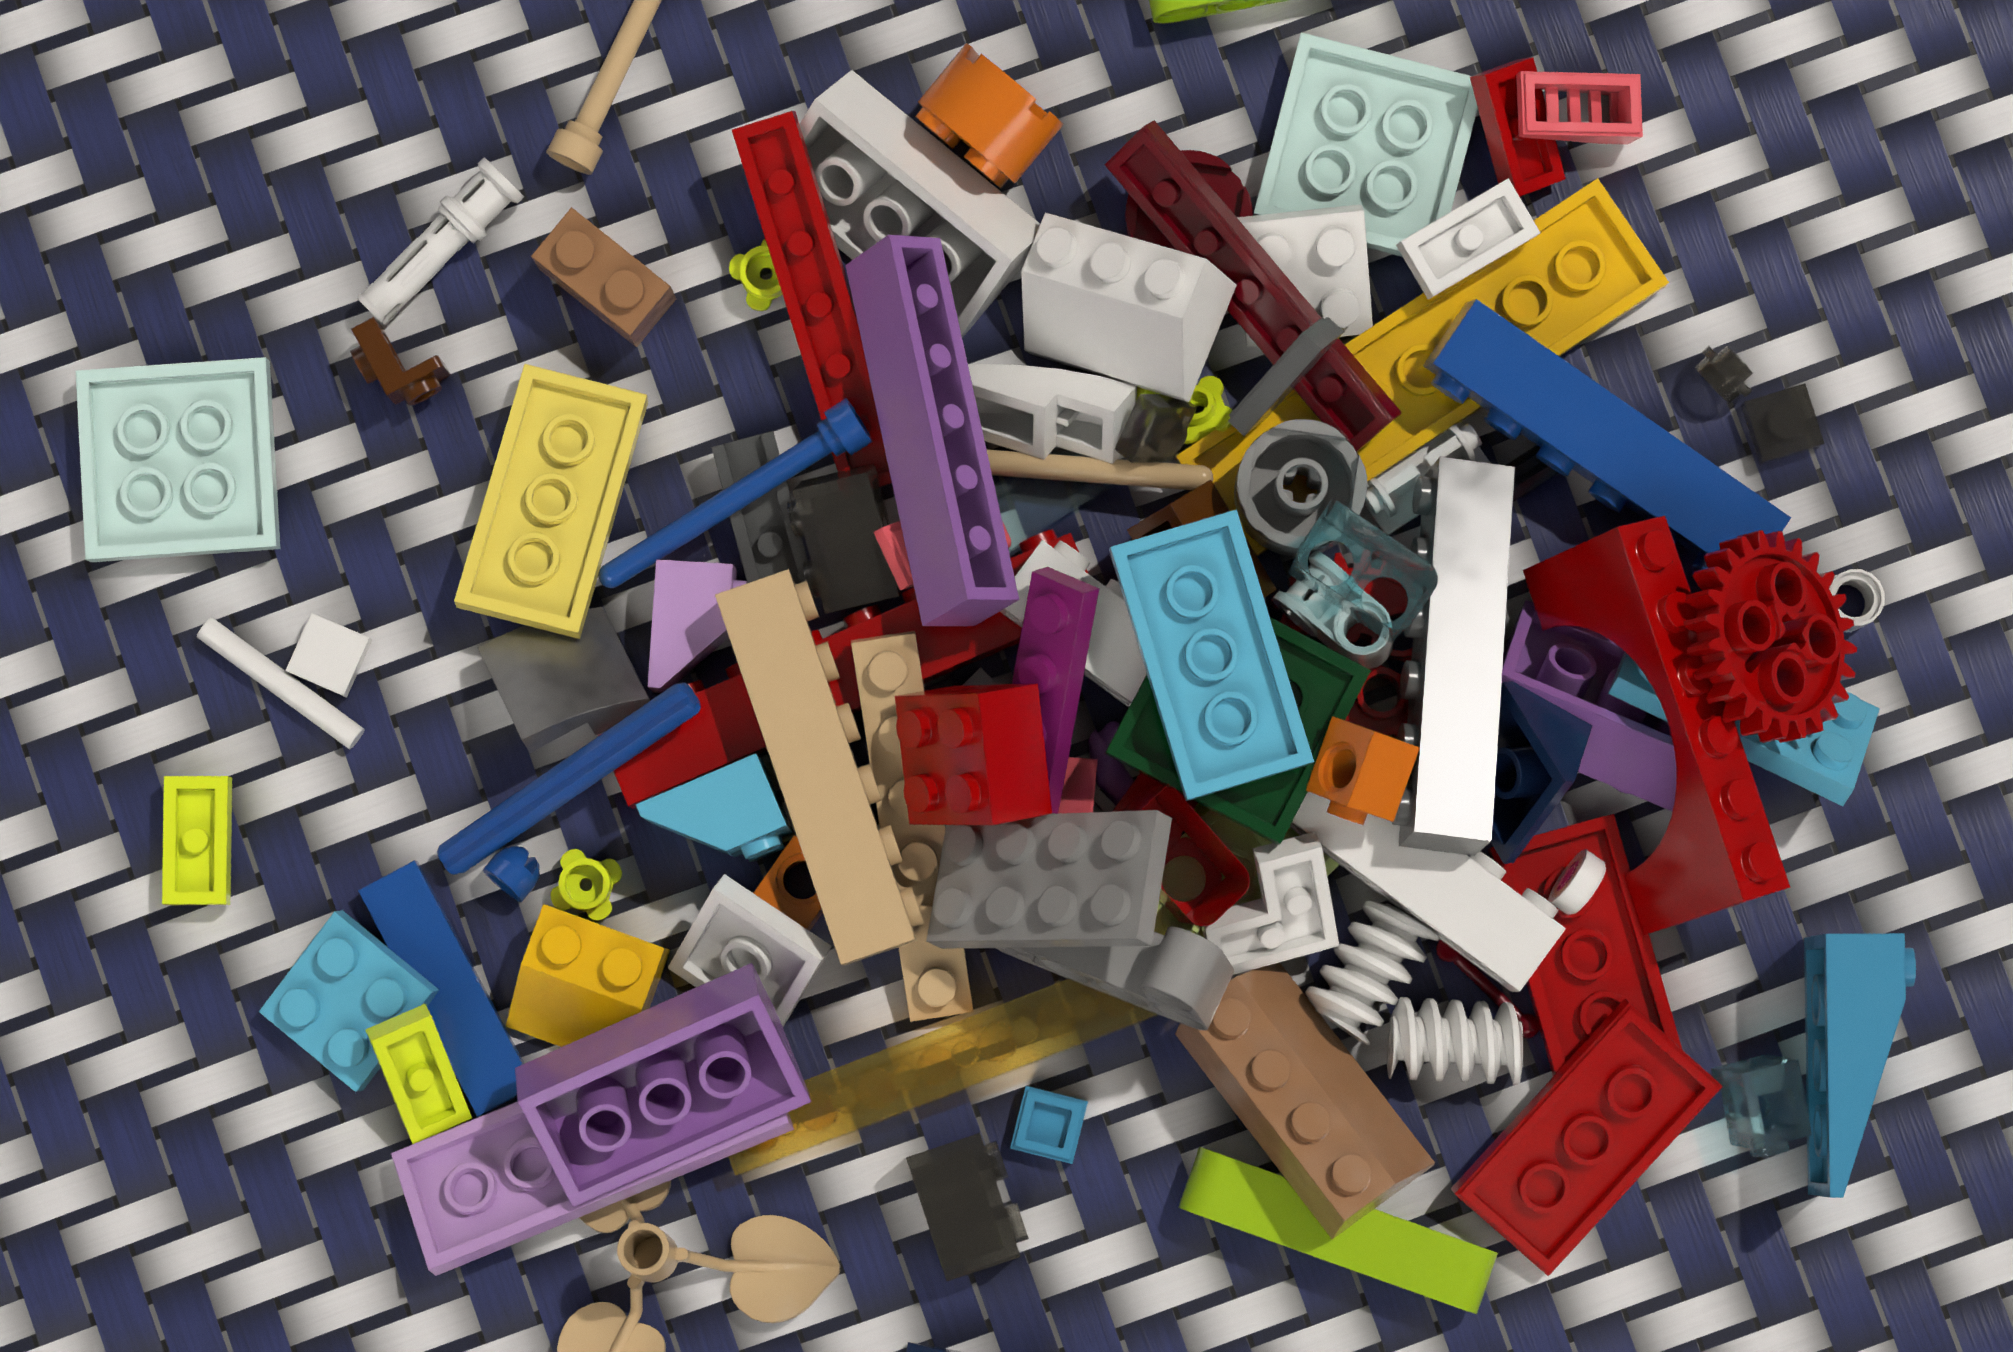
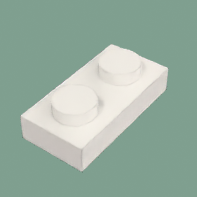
M1508 178L1400 241L1396 246L1429 300L1540 234V231Z

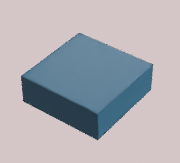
M1026 1086L1010 1148L1073 1164L1088 1101Z

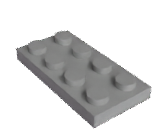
M1158 810L1048 814L998 825H946L926 942L942 949L1152 946L1172 818Z

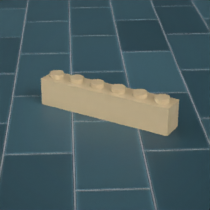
M788 569L715 594L840 964L846 966L917 941L912 927L924 924L912 886L899 890L891 866L901 863L903 860L891 825L878 829L870 804L882 801L870 764L861 767L856 765L849 743L858 741L861 737L849 703L836 706L828 682L839 679L840 676L828 641L815 645L808 621L819 618L807 581L794 584Z

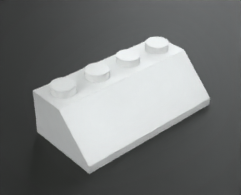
M851 70L813 101L800 123L837 247L853 260L889 234L940 238L963 338L1020 270L1028 256L1040 223Z

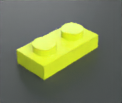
M164 776L163 905H231L232 777Z
M426 1004L365 1029L412 1144L472 1119Z

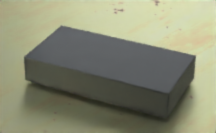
M1322 317L1294 341L1230 413L1229 416L1231 418L1228 422L1243 436L1247 435L1269 417L1344 331L1329 317L1325 319Z

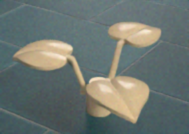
M670 1180L579 1217L586 1225L600 1233L614 1232L631 1219L628 1229L621 1235L617 1245L618 1259L621 1265L631 1273L627 1281V1285L630 1288L631 1308L628 1316L620 1307L609 1302L592 1303L578 1309L569 1317L561 1331L557 1352H666V1343L662 1334L649 1325L638 1323L643 1312L642 1286L645 1282L654 1283L666 1279L674 1272L678 1262H686L723 1272H734L730 1281V1295L733 1302L751 1319L763 1323L785 1322L805 1312L837 1278L840 1273V1263L831 1247L816 1232L795 1220L776 1215H762L751 1218L735 1229L731 1238L734 1260H725L689 1251L686 1248H677L675 1241L668 1234L653 1224L645 1223L641 1212L653 1210L663 1203L671 1187Z

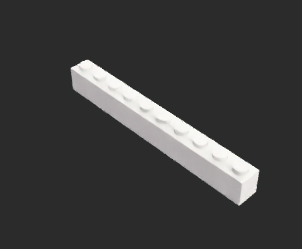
M1042 540L1015 576L1019 600L1000 612L1022 628L1032 571L1044 567H1050L1100 588L1084 675L1129 708L1147 673L1119 582L1111 579L1105 587L1085 572L1090 562L1078 551L1060 540L1054 548ZM1307 792L1290 825L1291 829L1299 835L1315 831L1322 850L1326 855L1404 913L1426 926L1439 939L1509 991H1521L1566 928L1553 919L1559 911L1553 904L1529 888L1522 895L1517 893L1501 881L1506 870L1484 853L1479 852L1475 856L1470 855L1469 857L1463 854L1399 846L1400 826L1393 825L1391 821L1371 814L1367 815L1364 825L1340 818L1326 812L1330 803L1329 799Z

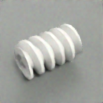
M1365 901L1362 906L1363 911L1372 921V926L1352 922L1348 927L1349 932L1359 944L1358 947L1339 944L1340 946L1334 948L1335 954L1343 963L1344 968L1323 965L1320 969V973L1330 986V989L1325 990L1312 986L1308 987L1305 992L1315 1006L1316 1012L1368 1046L1370 1042L1359 1028L1360 1024L1366 1023L1381 1027L1384 1023V1020L1374 1008V1003L1378 1001L1396 1005L1398 1002V998L1387 985L1388 982L1394 980L1410 984L1413 979L1401 963L1403 959L1406 958L1424 963L1427 958L1416 943L1417 938L1439 940V937L1408 914L1390 904L1374 901Z
M1400 997L1390 1017L1388 1028V1077L1391 1079L1398 1060L1405 1061L1410 1080H1417L1423 1063L1430 1062L1436 1081H1443L1449 1064L1456 1063L1461 1081L1469 1082L1475 1064L1482 1065L1487 1084H1494L1500 1067L1508 1066L1513 1085H1518L1521 1080L1523 1063V1028L1521 1021L1518 1020L1514 1005L1510 1002H1503L1493 1020L1488 1004L1485 1001H1477L1467 1019L1462 1002L1452 999L1446 1008L1444 1016L1441 1017L1437 1002L1433 998H1426L1418 1015L1415 1016L1411 1000L1408 997Z

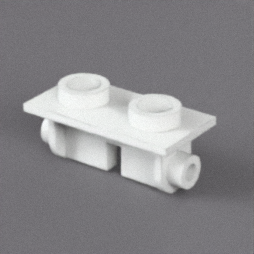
M1460 422L1457 425L1451 426L1446 432L1378 477L1369 480L1364 505L1386 537L1419 516L1414 514L1412 509L1416 480L1419 476H1424L1440 456L1490 463L1479 447L1482 445L1478 434L1469 423L1463 425Z

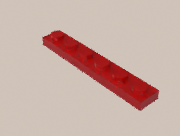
M796 111L786 112L732 129L821 420L826 419L824 413L826 410L847 398L873 439L872 443L853 455L845 451L841 455L836 456L832 452L845 497L892 483L850 286Z

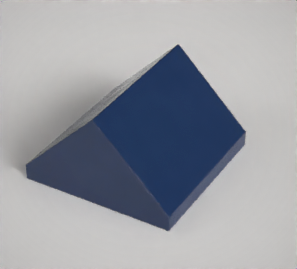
M1513 681L1501 684L1491 844L1504 864L1516 861L1574 783L1593 726Z

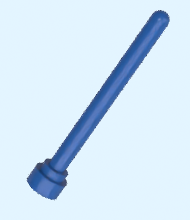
M845 398L824 412L826 419L817 424L819 428L817 432L604 564L598 574L601 584L607 588H615L656 563V560L666 557L833 452L836 456H839L848 451L850 455H853L872 443L873 439L854 407Z

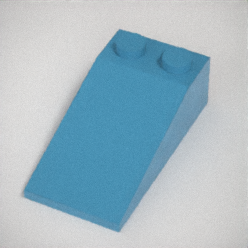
M1905 933L1821 934L1804 937L1808 1195L1828 1198L1844 1197L1905 1004L1906 987H1913L1915 983V953L1913 948H1905Z

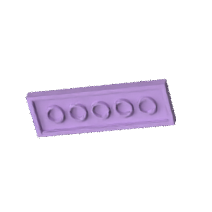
M518 1101L395 1151L391 1155L427 1268L437 1276L794 1130V1127L787 1112L575 1207H572Z

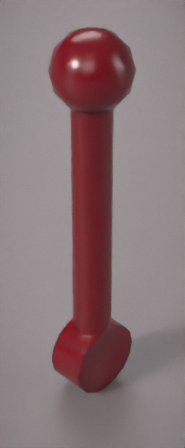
M1439 940L1436 945V954L1439 959L1444 962H1453L1498 1007L1503 1002L1513 1004L1468 959L1442 940ZM1514 1005L1518 1020L1522 1023L1523 1038H1533L1539 1032L1536 1016L1529 1013L1524 1014Z

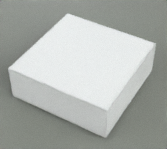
M311 613L285 671L347 698L372 639Z

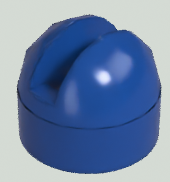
M512 846L504 848L495 854L483 868V872L502 891L516 901L522 902L534 889L540 878V865L535 857H528L529 852L526 848Z

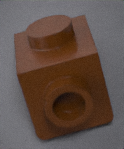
M374 317L351 329L360 346L350 350V353L368 384L378 379L384 392L395 405L406 400L407 404L412 406L429 399L442 389L439 381L450 376L449 370L438 355L406 371L386 332Z

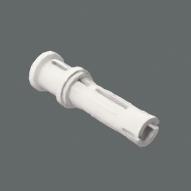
M485 157L478 163L480 171L454 197L446 195L440 201L442 205L438 210L441 213L431 225L386 268L374 283H371L362 294L360 293L356 297L385 326L469 240L473 244L477 240L481 241L487 235L484 228L510 202L518 204L524 198Z

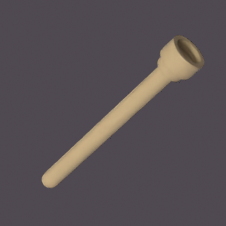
M662 0L633 1L576 121L569 120L565 129H557L546 151L551 158L577 172L592 175L603 152L599 147L603 138L598 133Z
M987 450L993 476L1194 490L1209 480L1213 482L1212 471L1203 465L1117 459L1111 464L1092 457L1049 454L1045 459H1041L1021 452Z

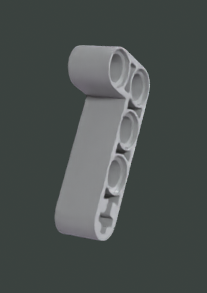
M1173 926L1167 928L1165 935L1154 932L1152 946L996 948L1010 956L1203 1031L1208 1030L1234 973L1231 963L1217 945L1200 935Z

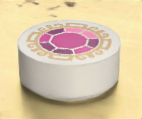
M1587 849L1580 851L1557 879L1548 901L1567 915L1577 913L1589 901L1600 885L1606 872L1605 862Z

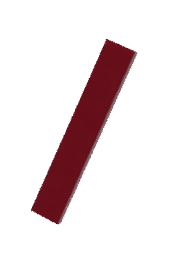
M1155 120L1144 125L1105 164L1107 169L1176 250L1206 258L1237 285L1227 311L1273 365L1305 330L1321 319L1316 310ZM1339 338L1294 387V390L1320 421L1336 428L1346 437L1357 452L1402 414Z

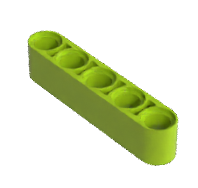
M1202 1147L1198 1149L1178 1208L1474 1314L1478 1313L1498 1255L1497 1252L1376 1209L1369 1212L1337 1237L1331 1239L1284 1176Z

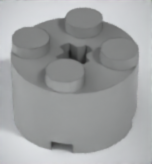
M1289 420L1264 432L1246 450L1234 485L1235 507L1246 533L1260 545L1281 555L1306 557L1316 550L1322 553L1336 546L1349 533L1365 503L1367 474L1365 466L1355 448L1336 428L1315 420ZM1295 475L1306 476L1307 487L1317 490V494H1308L1305 503L1293 501V493L1283 489V485L1292 484Z

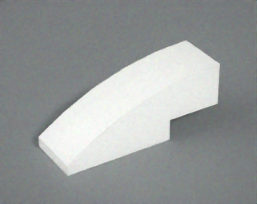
M968 364L983 436L986 442L1041 459H1045L1055 447H1059L1113 464L1135 439L1137 385L1098 375L1056 368L1025 365Z

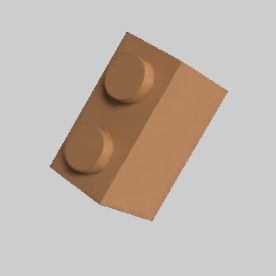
M572 207L531 256L540 271L635 347L639 346L676 300L669 284Z

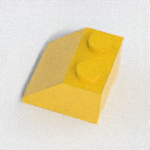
M543 904L520 965L505 1027L563 1047L650 1008L671 950Z

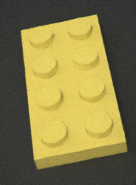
M524 364L454 599L456 608L580 639L647 409V394Z

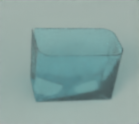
M1331 499L1300 544L1288 574L1392 643L1413 623L1438 584L1437 572L1425 559L1339 501L1335 502L1327 515L1332 502ZM1327 540L1338 541L1350 550L1354 560L1353 571L1343 583L1328 586L1311 575L1308 568V557L1311 550L1320 542ZM1374 553L1382 559H1374L1373 561H1371V555ZM1379 577H1390L1397 580L1403 585L1407 593L1408 603L1405 612L1401 617L1392 622H1380L1365 612L1362 605L1364 588L1369 582Z

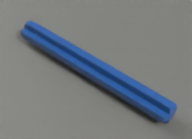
M686 683L674 684L439 845L437 855L445 869L452 875L466 872L699 713L701 704L693 689Z

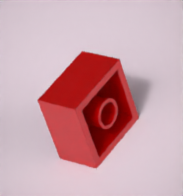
M1038 683L950 686L895 696L897 713L896 731L900 740L904 775L903 792L907 804L909 825H998L1052 814Z

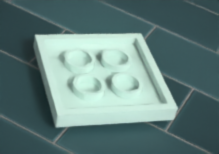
M1301 32L1253 216L1361 204L1365 215L1367 248L1403 257L1396 244L1451 212L1478 109L1470 81L1471 76Z
M266 357L76 371L85 560L89 562L280 549L270 361Z

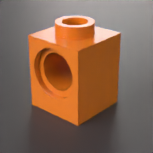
M1332 716L1306 791L1330 800L1327 813L1354 823L1364 825L1368 814L1394 822L1420 747Z
M794 835L756 888L754 894L810 931L823 913L817 893L807 899H797L789 893L786 886V878L789 871L797 864L806 863L798 838Z

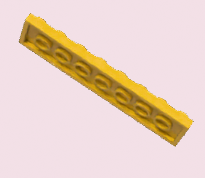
M1598 178L1533 220L1540 231V234L1429 300L1422 293L1345 344L1402 412L1357 452L1366 469L1367 483L1446 432L1451 426L1457 425L1483 408L1469 397H1467L1463 404H1460L1440 392L1431 384L1436 375L1423 366L1466 302L1475 299L1479 300L1560 357L1668 285L1669 281ZM1293 389L1269 417L1247 435L1243 436L1233 425L1225 431L1214 430L1176 455L1175 461L1177 464L1203 465L1208 467L1213 473L1215 487L1229 510L1233 511L1236 510L1234 501L1236 475L1242 458L1250 445L1264 432L1285 421L1295 419L1320 421V419ZM1295 475L1291 485H1283V489L1293 493V501L1305 503L1308 494H1317V490L1307 487L1306 476ZM1242 525L1244 535L1257 556L1268 550L1251 538Z

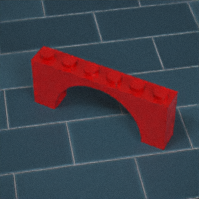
M1661 516L1616 527L1524 569L1523 573L1542 630L1559 626H1577L1597 632L1613 641L1635 661L1645 674L1662 705L1668 721L1676 761V793L1671 819L1660 844L1653 854L1637 868L1624 874L1644 935L1790 888L1735 721L1725 723L1722 720L1725 706L1724 701L1709 704L1706 700L1713 686L1710 679H1695L1694 675L1703 665L1701 656L1687 654L1686 648L1698 642L1697 633L1690 631L1684 626V621L1696 618L1697 610L1686 601V595L1691 594L1666 517Z

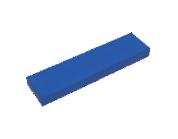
M414 860L358 890L387 947L439 989V992L427 1008L433 1018L452 1069L477 1117L516 1098L515 1068L525 1063L418 861Z

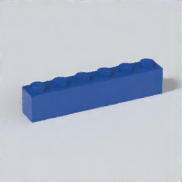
M1477 299L1464 304L1423 365L1436 375L1431 382L1436 389L1460 404H1463L1467 397H1469L1488 411L1483 420L1504 436L1516 440L1520 433L1541 447L1536 457L1547 466L1564 476H1568L1573 469L1593 483L1588 493L1605 506L1619 513L1626 506L1645 520L1665 516L1674 543H1680L1697 555L1692 564L1698 570L1708 568L1704 556L1707 553L1720 550V542L1759 530H1763L1765 534L1783 531L1791 519L1789 515Z

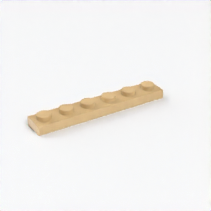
M915 631L851 640L869 761L882 801L876 802L880 828L891 825L903 862L891 866L899 890L912 886L924 924L912 927L917 941L899 947L910 1022L971 1013L974 1011L964 948L942 949L926 942L946 828L945 825H909L907 804L904 799V775L900 740L896 731L897 713L895 696L924 691Z

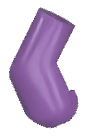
M1111 721L1099 732L1094 729L1088 739L1087 746L1090 759H1098L1097 785L1117 805L1135 780L1121 762L1105 754L1120 725L1117 721Z

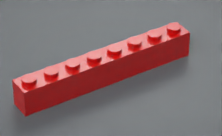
M1050 529L1020 542L1019 547L1022 554L1010 558L1014 577L1042 540L1053 548L1060 540L1079 552L1072 534L1068 533L1057 538L1054 529ZM913 587L901 594L905 602L903 605L881 613L878 604L859 610L843 619L846 629L826 638H822L819 629L811 631L815 645L828 641L840 678L828 683L836 706L849 703L852 714H855L862 710L851 640L915 631L923 684L1018 644L1022 628L1001 612L994 614L975 626H922L916 593ZM738 663L725 669L728 680L705 689L702 680L689 683L688 685L693 689L700 701L701 709L699 713L613 771L629 807L634 809L636 804L755 753L760 755L768 751Z

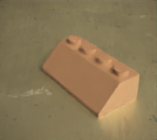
M1279 962L1253 969L1230 980L1208 1030H1198L1180 1023L1175 1035L1331 1239H1334L1433 1167L1435 1162L1323 1017L1315 1011L1316 1008Z

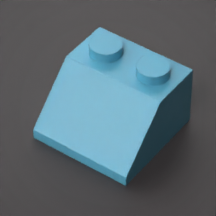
M756 753L636 804L640 816L651 824L733 857L743 854L749 862L757 861L784 849L785 846L781 837L793 833L766 766Z

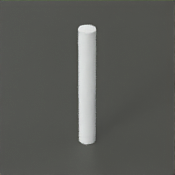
M213 617L209 618L197 634L199 640L345 747L351 749L359 741L365 731L363 727Z

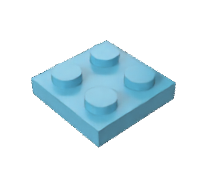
M340 910L334 911L259 1010V1013L352 1090L358 1092L365 1089L380 1069L365 1029L423 1004L428 1006L439 992V989L347 913Z

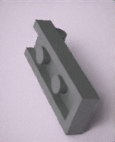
M774 431L711 447L723 490L780 455ZM785 481L731 515L730 519L747 583L789 569L794 584L807 581L814 599L818 596L788 483Z

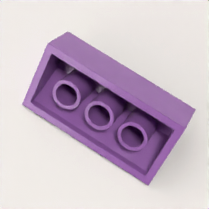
M1525 600L1503 652L1501 684L1513 681L1593 725L1578 770L1579 773L1608 784L1622 793L1632 794L1673 811L1676 793V761L1668 722L1608 694L1625 651L1603 635L1586 628L1559 626L1542 630L1534 603Z
M752 963L515 1068L518 1103L572 1207L811 1102L810 1094L778 1014Z

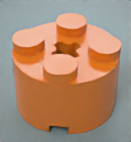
M967 43L920 98L918 103L923 108L915 116L925 127L952 149L960 140L968 145L970 149L964 155V158L1000 189L1008 179L1015 184L1064 125L1050 111L1047 113L1035 103L1037 99L984 55L980 54L979 56L973 47Z

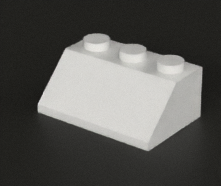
M1045 213L1021 270L1024 350L1041 358L1113 380L1137 385L1139 388L1189 403L1237 285L1206 258Z

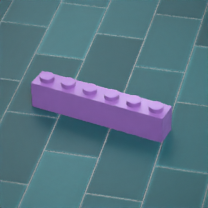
M889 234L846 264V270L922 626H975L1019 600L941 240L940 238Z

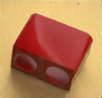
M1169 784L1145 788L1122 811L1158 810L1171 817L1170 832L1173 830L1174 832L1168 840L1165 866L1176 857L1189 856L1196 859L1203 866L1206 875L1204 889L1195 899L1184 902L1174 900L1165 892L1163 885H1161L1159 900L1179 923L1199 926L1211 925L1246 893L1250 882L1248 871L1173 786L1167 787ZM1185 831L1190 838H1181L1182 832Z

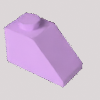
M656 560L648 688L653 693H662L674 684H677L729 638L715 594L747 584V581L737 580V570L733 564Z

